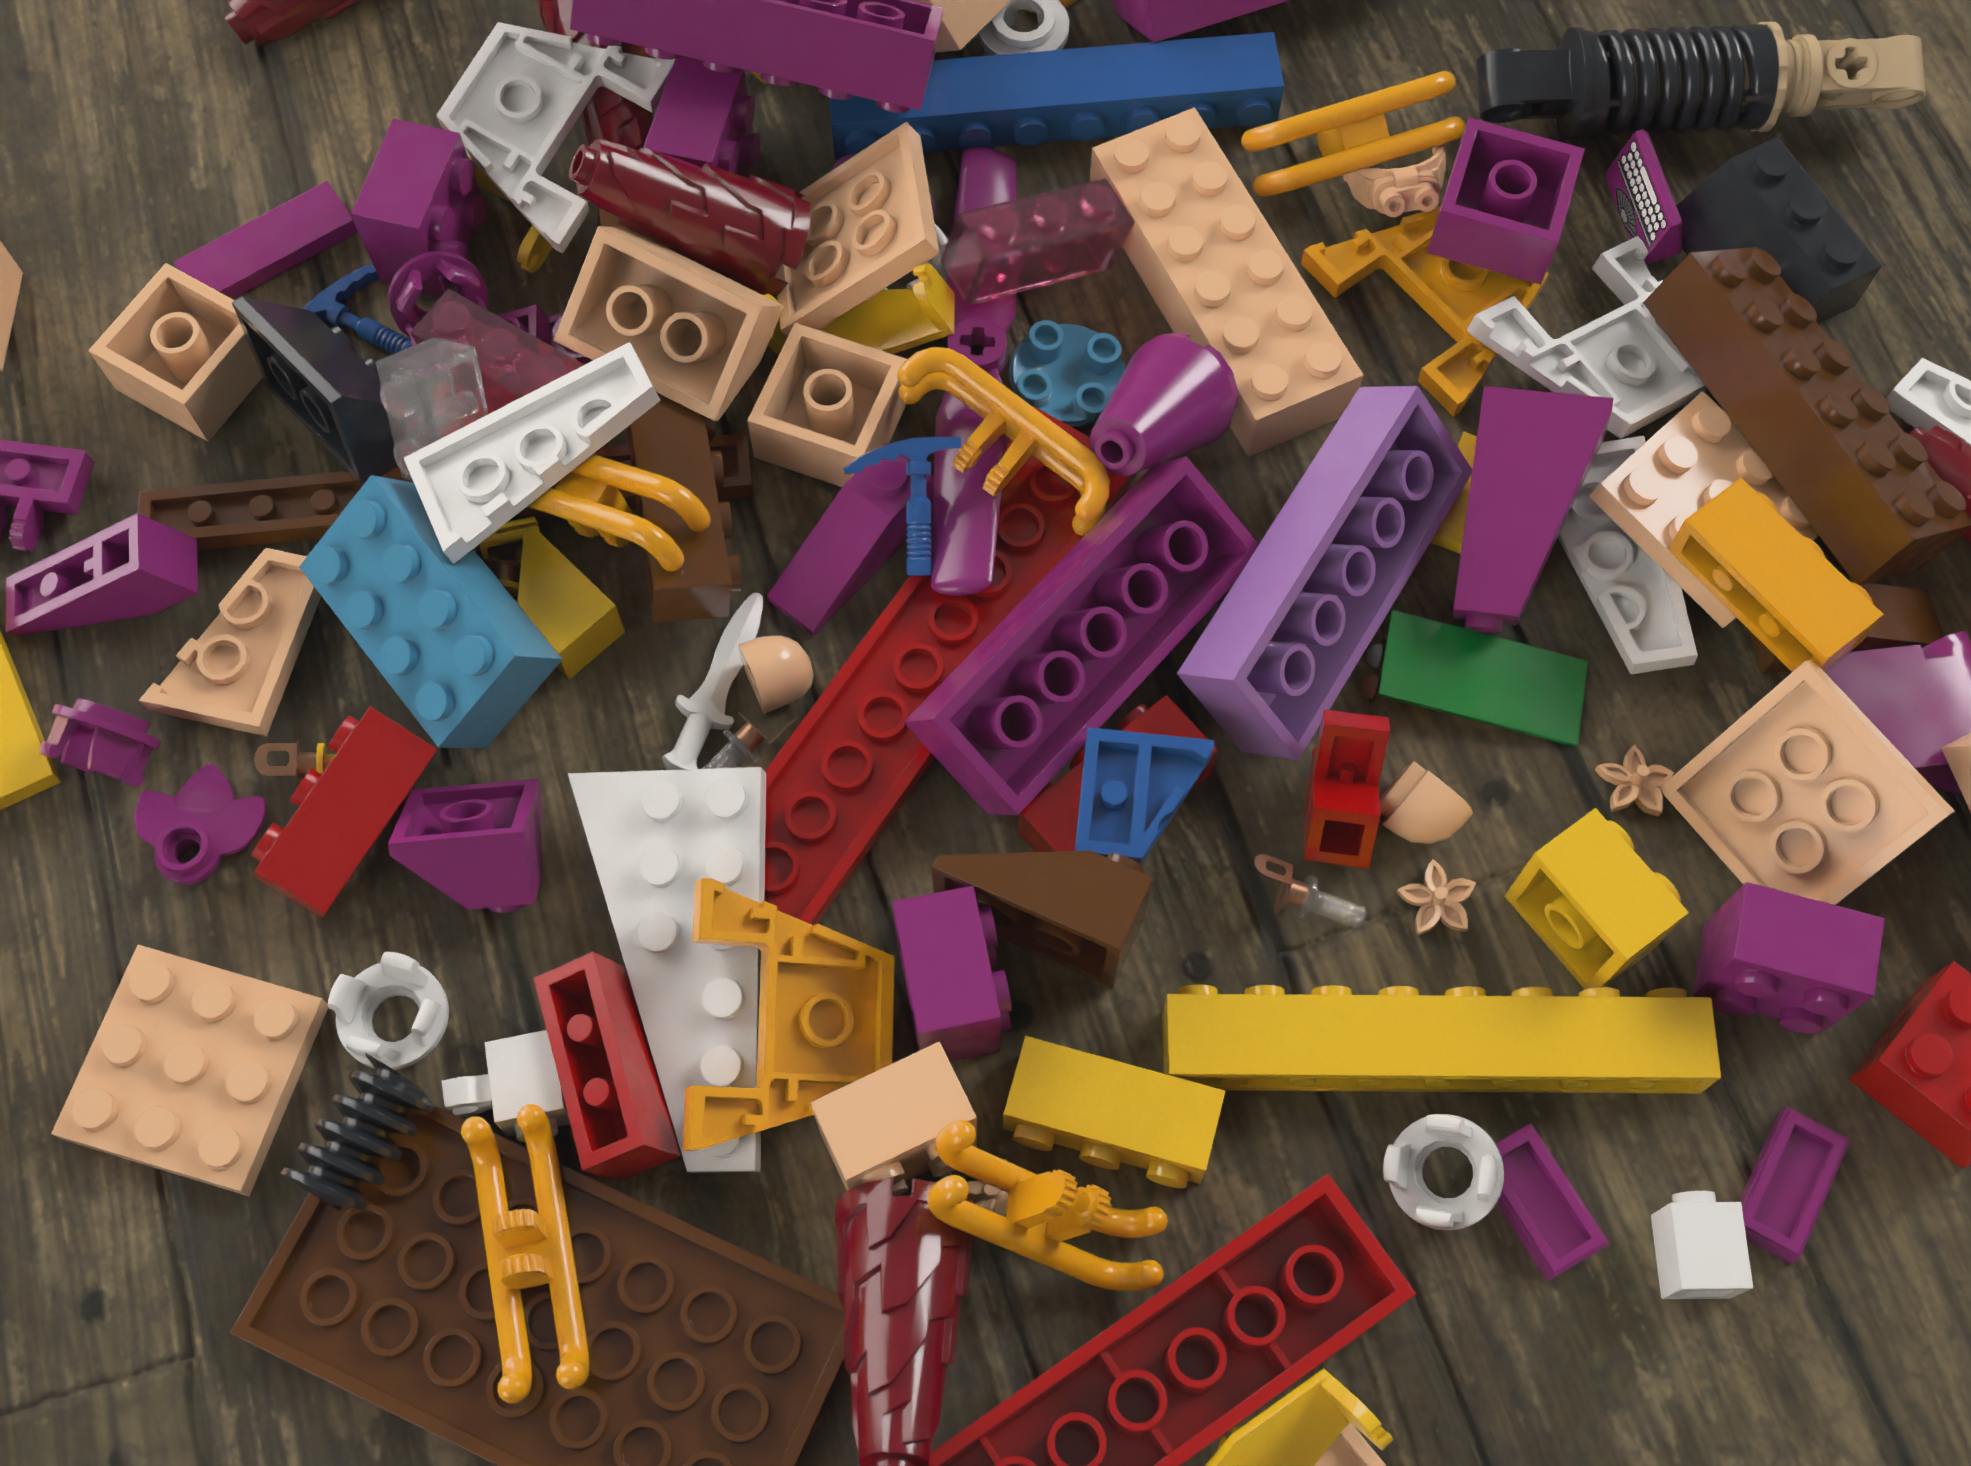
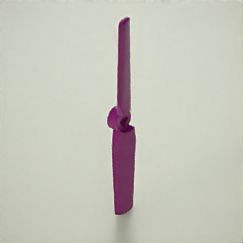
M973 146L965 148L962 153L946 283L955 293L954 334L948 336L947 348L966 356L1000 383L1002 381L999 374L1003 371L1006 363V335L1016 315V163L1012 157L1001 151ZM971 346H983V355H972ZM946 392L935 417V437H961L962 448L963 444L967 442L968 438L984 419L953 395ZM1002 434L983 453L977 464L964 474L952 466L953 460L961 448L934 452L931 587L938 593L954 596L975 594L987 589L992 583L1002 490L997 496L993 497L982 487L989 471L999 463L1006 453L1008 437L1005 434Z

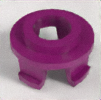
M427 252L407 261L394 275L388 292L390 313L398 328L412 339L410 344L419 352L440 358L444 352V345L457 342L465 337L479 345L491 328L493 318L487 312L488 294L485 282L476 267L467 259L450 252ZM444 276L456 285L457 294L455 301L449 308L441 312L424 311L416 304V300L422 291V282L430 277Z
M76 698L72 708L59 704L54 705L51 714L56 716L48 741L41 742L39 752L42 756L57 758L62 753V764L88 773L95 771L118 780L121 778L124 784L133 787H140L143 784L146 776H143L142 773L152 750H159L162 742L160 739L147 734L150 727L149 722L81 698Z

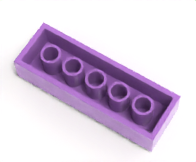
M1418 386L1359 387L1177 672L1178 676L1241 752L1299 761L1321 724L1323 710L1331 708L1472 475V468Z

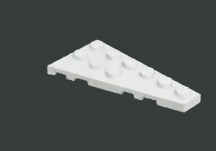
M761 767L568 773L686 1170L692 1173L760 1172L761 1131L697 1151L682 1150L686 1087L691 1085L756 1087L761 951L756 947L692 943L695 882L700 878H712L726 884V889L759 903L764 901L766 772Z

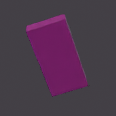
M1788 1106L1780 1110L1739 1200L1742 1205L1746 1240L1790 1264L1799 1261L1851 1140Z
M1531 1123L1496 1143L1504 1166V1183L1497 1205L1547 1282L1610 1244Z

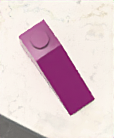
M898 456L895 461L880 460L879 464L866 466L863 472L855 473L844 484L768 593L767 599L772 605L813 637L907 541L906 501L911 497V475H906V462L908 461L904 457ZM926 475V497L931 501L932 515L933 477Z
M139 513L134 514L7 577L6 633L13 636H22L152 615L198 594L197 539Z

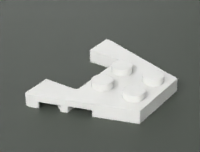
M498 22L436 116L444 130L460 133L467 155L551 246L563 254L590 212L586 200L541 175L597 88L604 86L653 113L661 100L675 59L669 60L656 57L654 59L624 53L621 46H608L607 49L573 43L570 36Z
M1638 236L1601 253L1592 267L1593 271L1620 299L1624 306L1558 339H1553L1516 297L1513 296L1476 314L1467 328V331L1474 338L1554 393L1614 398L1607 430L1620 439L1691 402L1702 391L1706 392L1708 389L1643 304L1663 280L1658 282L1651 276L1644 262L1649 252L1644 242Z

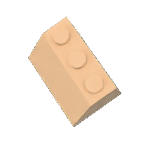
M598 226L553 341L591 360H595L630 342L657 393L713 421H719L761 362L784 306L625 227Z

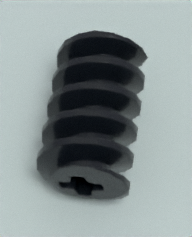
M365 1053L366 1057L376 1069L375 1074L352 1070L348 1076L353 1086L359 1092V1097L354 1098L335 1094L331 1100L343 1117V1120L336 1122L318 1119L314 1124L327 1142L325 1146L301 1143L298 1147V1152L309 1165L308 1170L301 1171L284 1167L280 1173L341 1211L343 1206L359 1210L367 1208L369 1202L357 1186L359 1182L382 1185L386 1178L375 1164V1159L379 1157L399 1161L403 1155L391 1139L392 1134L398 1133L415 1137L419 1129L407 1114L408 1111L415 1109L432 1113L436 1107L422 1088Z

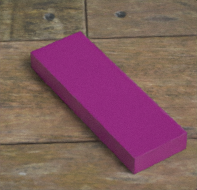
M325 181L177 259L173 263L178 270L234 299L356 234L358 230L345 205L328 181Z

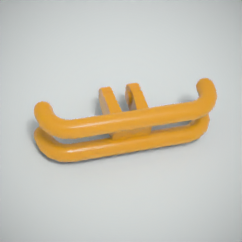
M1440 71L1247 130L1241 138V144L1249 152L1261 151L1317 134V144L1322 156L1324 155V157L1257 176L1253 182L1255 194L1260 197L1282 194L1461 138L1464 134L1466 123L1458 116L1447 117L1444 120L1390 136L1384 114L1450 93L1456 85L1455 76L1449 71Z
M931 347L916 352L900 366L897 372L898 381L901 383L898 395L903 403L908 405L915 404L929 391L944 390L984 419L968 438L967 442L963 444L953 460L952 466L964 474L970 468H973L983 453L1002 434H1005L1013 441L999 463L986 476V481L982 488L993 497L997 496L1032 455L1079 491L1081 498L1075 506L1076 515L1072 520L1073 530L1078 535L1085 536L1103 518L1106 502L1109 498L1110 480L1105 466L1099 461L1097 456L966 356L950 348Z
M592 454L563 477L555 489L549 488L527 506L566 519L571 527L575 528L574 531L578 532L577 534L593 538L594 535L598 536L599 532L601 537L605 538L604 541L607 544L622 548L624 545L628 546L629 541L634 542L653 555L666 571H677L682 567L684 554L680 547L661 528L646 519L631 514L632 510L619 489L656 500L668 506L695 532L704 531L711 522L710 514L700 499L678 482L665 476Z
M536 1104L523 1106L517 1114V1122L523 1131L529 1153L538 1213L531 1209L509 1211L501 1158L490 1125L481 1117H470L461 1126V1135L470 1151L474 1168L501 1354L502 1378L498 1383L497 1391L499 1397L510 1404L524 1400L529 1395L532 1384L531 1358L521 1289L549 1283L560 1355V1365L556 1371L558 1383L563 1388L573 1390L582 1386L589 1376L588 1344L557 1149L545 1111Z
M967 1120L954 1121L938 1132L935 1150L945 1164L963 1174L1007 1192L1008 1200L1006 1217L965 1200L969 1193L968 1183L961 1176L950 1175L934 1183L928 1194L927 1204L936 1218L961 1231L1103 1289L1142 1291L1157 1287L1162 1282L1164 1277L1163 1268L1155 1260H1144L1134 1263L1109 1261L1063 1242L1064 1240L1090 1233L1091 1229L1109 1236L1122 1238H1142L1157 1235L1166 1229L1168 1223L1167 1214L1161 1208L1148 1207L1138 1210L1114 1208L1110 1204L1112 1198L1108 1196L1109 1192L1093 1184L1092 1186L1087 1185L1086 1188L1083 1186L1076 1188L1078 1184L1075 1182L1076 1177L1071 1176L1067 1172L1058 1169V1171L1053 1170L1052 1173L1048 1171L1037 1175L974 1147L972 1144L976 1139L975 1127Z

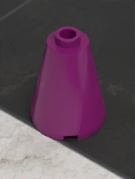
M1176 332L1158 335L1142 345L1134 353L1090 435L1091 451L1097 456L1108 472L1119 476H1129L1207 447L1227 432L1232 424L1231 420L1234 409L1238 406L1239 391L1234 373L1219 351L1209 344L1203 348L1187 339L1191 335Z

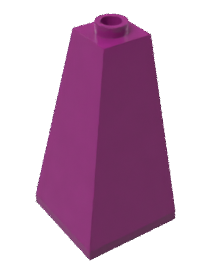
M1484 386L1453 608L1454 618L1465 619L1466 629L1485 633H1502L1504 624L1517 626L1603 443L1612 413L1614 398Z

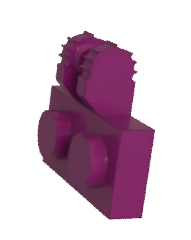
M0 440V539H2V533L5 532L8 523L7 506L17 507L11 529L9 530V539L13 546L12 549L33 552V549H36V545L39 543L38 539L41 537L44 529L43 511L77 515L95 463L86 450Z

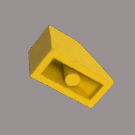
M534 526L526 531L523 535L517 604L562 658L556 667L570 680L624 634L625 630L616 605Z

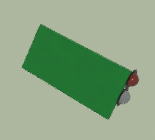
M1391 610L1386 639L1383 638L1380 644L1372 645L1367 651L1366 659L1373 667L1374 674L1364 678L1361 689L1368 698L1369 705L1374 702L1377 695L1573 747L1578 746L1588 667L1587 660L1396 610Z

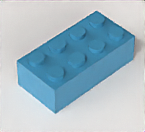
M371 475L299 566L438 748H487L562 660L474 549L455 564L450 561L441 548L413 482Z

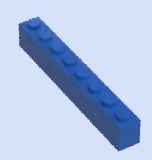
M1274 32L934 60L921 111L910 108L909 112L895 113L878 107L875 104L876 100L853 95L851 99L847 100L829 97L835 160H839L847 155L858 154L906 121L920 135L923 155L929 152L962 150L973 146H1033L1044 142L1090 141L1096 138L1123 136L1194 107L1208 129L1232 126L1256 127L1278 121L1284 82Z

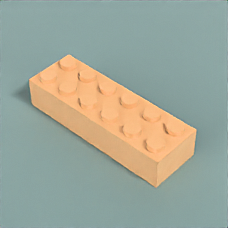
M1195 107L1093 147L1089 192L1174 333L1180 332L1191 335L1187 339L1203 348L1208 344L1220 352L1234 373L1239 391L1238 406L1233 412L1230 428L1247 456L1255 455L1339 419L1358 391L1364 375Z

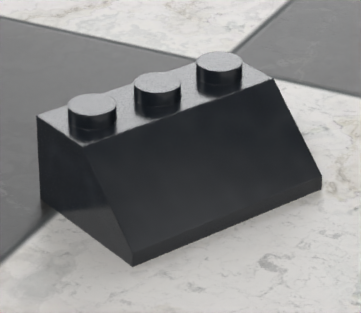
M1779 137L1730 158L1676 205L1682 220V249L1687 256L1691 252L1758 247L1764 250L1778 262L1781 268L1780 276L1793 293L1806 299L1815 309L1817 314L1816 322L1818 324L1855 307L1882 267Z
M240 297L232 302L267 388L362 485L365 484L371 475L381 477L404 463V457L424 448L417 424L422 422V416L412 398L403 390L395 393L389 387L388 381L379 366L371 358H367L364 361L356 355L351 341L338 326L330 329L310 310L247 297Z

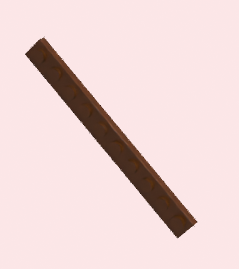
M748 433L708 438L710 451L720 450L723 461L724 486L716 488L718 501L754 497ZM628 444L601 447L594 453L595 455L631 466ZM407 465L397 466L381 476L414 483ZM349 471L143 490L139 491L138 513L196 538L197 551L321 539L363 485ZM558 481V482H557L555 485H553L551 488H554V489H555V487L558 485V483H559L560 481ZM619 489L630 509H636L635 494ZM525 507L509 521L531 516L542 518L553 517L554 515Z

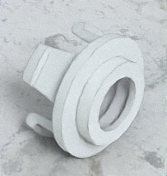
M1011 0L978 32L980 42L984 47L985 55L983 56L1062 50L1069 35V17L1059 0ZM1027 9L1036 12L1039 25L1037 29L1030 32H1018L1009 28L1015 24L1018 10Z
M384 952L381 963L365 969L355 978L340 974L331 989L328 1007L336 1013V1028L342 1045L356 1060L371 1068L374 1067L365 1053L394 1070L419 1062L433 1051L446 1030L449 1017L446 993L435 976L409 956L396 952ZM406 996L414 1000L419 1007L411 1029L412 1033L396 1042L384 1041L374 1032L372 1024L374 1012L379 1004L387 998Z
M1431 1114L1409 1125L1398 1136L1394 1145H1388L1383 1162L1384 1181L1389 1183L1396 1202L1409 1217L1429 1228L1448 1231L1470 1227L1490 1213L1502 1192L1504 1166L1495 1142L1480 1126L1468 1119L1455 1115ZM1441 1147H1453L1462 1151L1472 1164L1473 1179L1471 1185L1464 1194L1456 1198H1442L1435 1195L1428 1189L1423 1179V1166L1426 1158L1433 1151Z

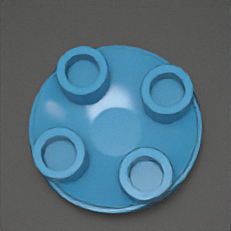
M1050 320L1037 322L1031 327L1029 335L1019 343L1012 355L1009 367V380L1012 391L1032 407H1037L1071 427L1094 424L1097 422L1126 369L1121 357V345L1113 335L1097 333L1083 326L1057 324Z

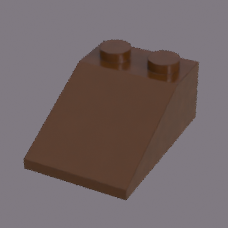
M1093 851L937 855L932 865L933 893L974 886L978 908L991 907L997 937L1111 988L1116 983L1144 921L1153 877L1143 874L1144 869L1134 860L1116 853H1109L1104 857Z

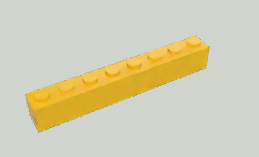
M1187 985L1180 987L1177 990V994H1167L1162 1009L1163 1074L1221 1090L1700 1094L1721 1078L1711 997H1687V991L1681 988L1655 989L1646 992L1645 997H1620L1618 989L1609 987L1585 989L1580 991L1578 996H1553L1552 989L1545 987L1520 988L1514 990L1511 993L1512 996H1486V990L1483 988L1464 986L1446 990L1445 996L1419 995V990L1410 986L1386 987L1380 989L1378 995H1352L1350 988L1336 985L1314 988L1311 990V995H1285L1284 988L1274 985L1252 986L1246 988L1244 994H1218V989L1214 986Z

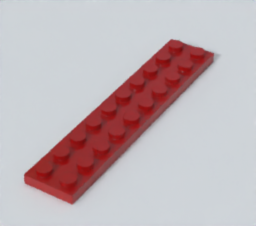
M1034 407L1091 450L1090 437ZM1012 440L1008 442L1006 452L1013 443ZM1031 455L1009 483L1002 489L993 579L990 586L975 594L963 596L945 595L932 589L931 575H910L765 770L764 901L777 906L778 911L811 925L818 924L936 758L908 728L904 721L1084 537L1078 535L1072 527V520L1076 515L1075 506L1081 498L1079 491ZM1107 471L1110 488L1105 514L1118 502L1135 478L1136 473L1129 476H1119ZM931 546V549H930V551H931L930 558H931V571H932V546Z

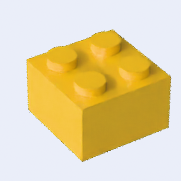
M1596 808L1536 851L1504 895L1584 989L1606 987L1649 954L1689 913L1681 904L1680 895L1670 880L1660 873L1653 872L1634 851L1633 842L1627 832L1617 823L1607 821Z

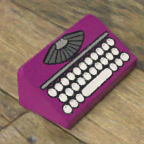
M1644 129L1632 135L1606 172V181L1628 240L1638 236L1644 242L1649 252L1644 259L1647 265L1680 254L1683 245L1680 214L1648 132L1645 133Z

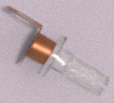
M797 716L794 717L788 724L790 725L797 718ZM743 717L747 723L734 735L728 729L723 732L730 741L702 769L735 768L745 757L755 764L758 759L752 752L764 740L771 744L776 738L773 737L768 742ZM786 724L776 735H778L788 724Z
M1265 854L1255 857V866L1260 873L1281 881L1275 899L1274 913H1279L1288 904L1294 906V917L1301 920L1306 917L1309 911L1355 928L1362 925L1366 915L1365 907L1317 890L1318 878L1309 875L1304 882L1293 879V864ZM1271 861L1284 866L1286 869L1285 875L1282 876L1267 870L1266 862Z

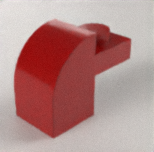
M1323 710L1316 749L1312 750L1304 816V860L1361 868L1370 867L1381 816L1379 781L1390 735L1389 717Z

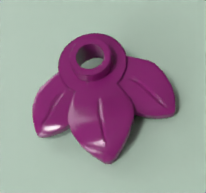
M207 763L187 780L174 798L162 792L142 791L135 808L134 823L137 834L155 848L154 860L160 873L173 883L192 885L211 876L218 868L222 857L244 850L256 839L265 822L267 804L261 796H247L235 799L232 786L217 765ZM192 847H200V851L194 859L187 863H182V856L186 850Z

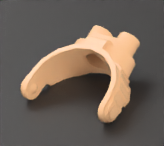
M1442 144L1433 147V156L1419 164L1392 169L1368 167L1342 176L1349 185L1354 198L1368 209H1376L1378 212L1389 217H1397L1403 212L1415 210L1429 212L1439 204V196L1446 172V146Z

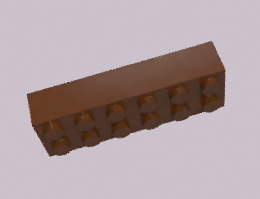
M1758 247L1691 252L1650 294L1643 304L1856 584L1863 585L1921 569L1971 529V517L1965 511L1966 502L1962 494L1953 485L1941 480L1926 461L1928 455L1923 445L1912 435L1903 432L1889 414L1890 406L1885 397L1875 388L1865 384L1852 367L1853 359L1850 353L1840 343L1827 336L1816 322L1817 314L1815 309L1806 299L1793 293L1780 276L1781 268L1778 262L1769 253Z

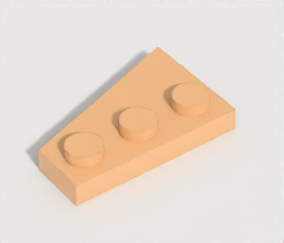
M265 548L218 604L220 609L219 615L198 640L190 638L176 656L180 662L161 685L153 683L139 699L142 705L149 711L267 737L321 598L320 593L299 567L307 556Z

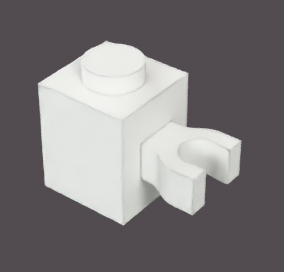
M547 1030L484 1042L488 1074L442 1080L444 1106L447 1110L453 1109V1114L462 1118L493 1109L494 1122L508 1137L516 1136L519 1142L526 1141L523 1131L518 1125L517 1114L527 1104L539 1105L545 1111L553 1136L558 1134V1127L570 1124Z

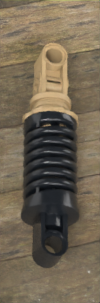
M1777 22L1733 25L1729 28L1727 26H1712L1709 29L1700 26H1692L1687 30L1680 27H1670L1665 31L1661 28H1648L1644 32L1640 29L1631 28L1626 29L1622 33L1612 29H1604L1600 33H1593L1592 31L1584 30L1582 27H1571L1563 34L1558 49L1524 51L1516 48H1505L1487 52L1476 60L1481 120L1490 123H1506L1522 119L1555 118L1559 133L1564 139H1577L1580 136H1598L1605 128L1613 135H1620L1627 129L1632 133L1642 129L1644 131L1649 129L1654 133H1664L1669 128L1677 133L1686 132L1690 128L1698 132H1706L1713 126L1720 131H1728L1732 127L1739 126L1744 130L1768 132L1776 124L1780 113H1787L1790 117H1805L1813 109L1834 110L1839 108L1868 107L1883 110L1898 109L1916 104L1926 97L1920 37L1915 35H1898L1879 39L1848 38L1818 41L1812 34H1800L1792 39L1785 40L1782 28Z

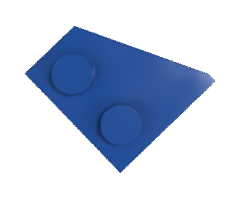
M1087 727L1075 851H1093L1104 857L1109 853H1116L1134 860L1141 866L1211 760L1214 740Z

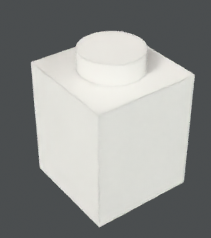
M1712 1191L1680 1192L1672 1195L1673 1203H1669L1651 1215L1661 1299H1730L1753 1289L1741 1202H1716L1715 1192Z

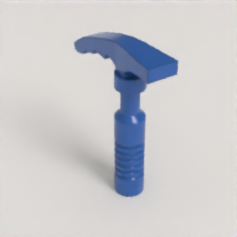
M373 264L361 267L339 279L319 293L303 308L312 311L323 322L327 321L329 324L339 328L345 326L355 331L359 339L377 346L379 349L387 351V353L415 367L420 366L427 356L410 344L412 339L409 337H405V335L369 317L362 319L352 314L349 307L341 304L342 300L348 301L356 290H362L370 282L380 280Z
M961 437L910 438L890 443L857 457L843 468L845 474L850 475L863 472L864 467L879 464L880 460L895 461L898 456L907 459L906 475H911V497L906 501V523L908 524L906 528L908 531L906 534L908 537L907 575H931V501L926 497V475H931V462H928L926 458L935 451L961 448Z

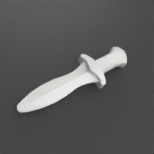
M760 593L751 594L731 618L721 636L710 670L700 688L689 699L683 695L677 696L675 705L687 717V721L674 749L662 756L666 770L698 769L697 758L710 729L723 730L732 727L734 723L733 717L725 715L726 698L733 680L743 666L738 645L755 639L758 632L763 609V596Z

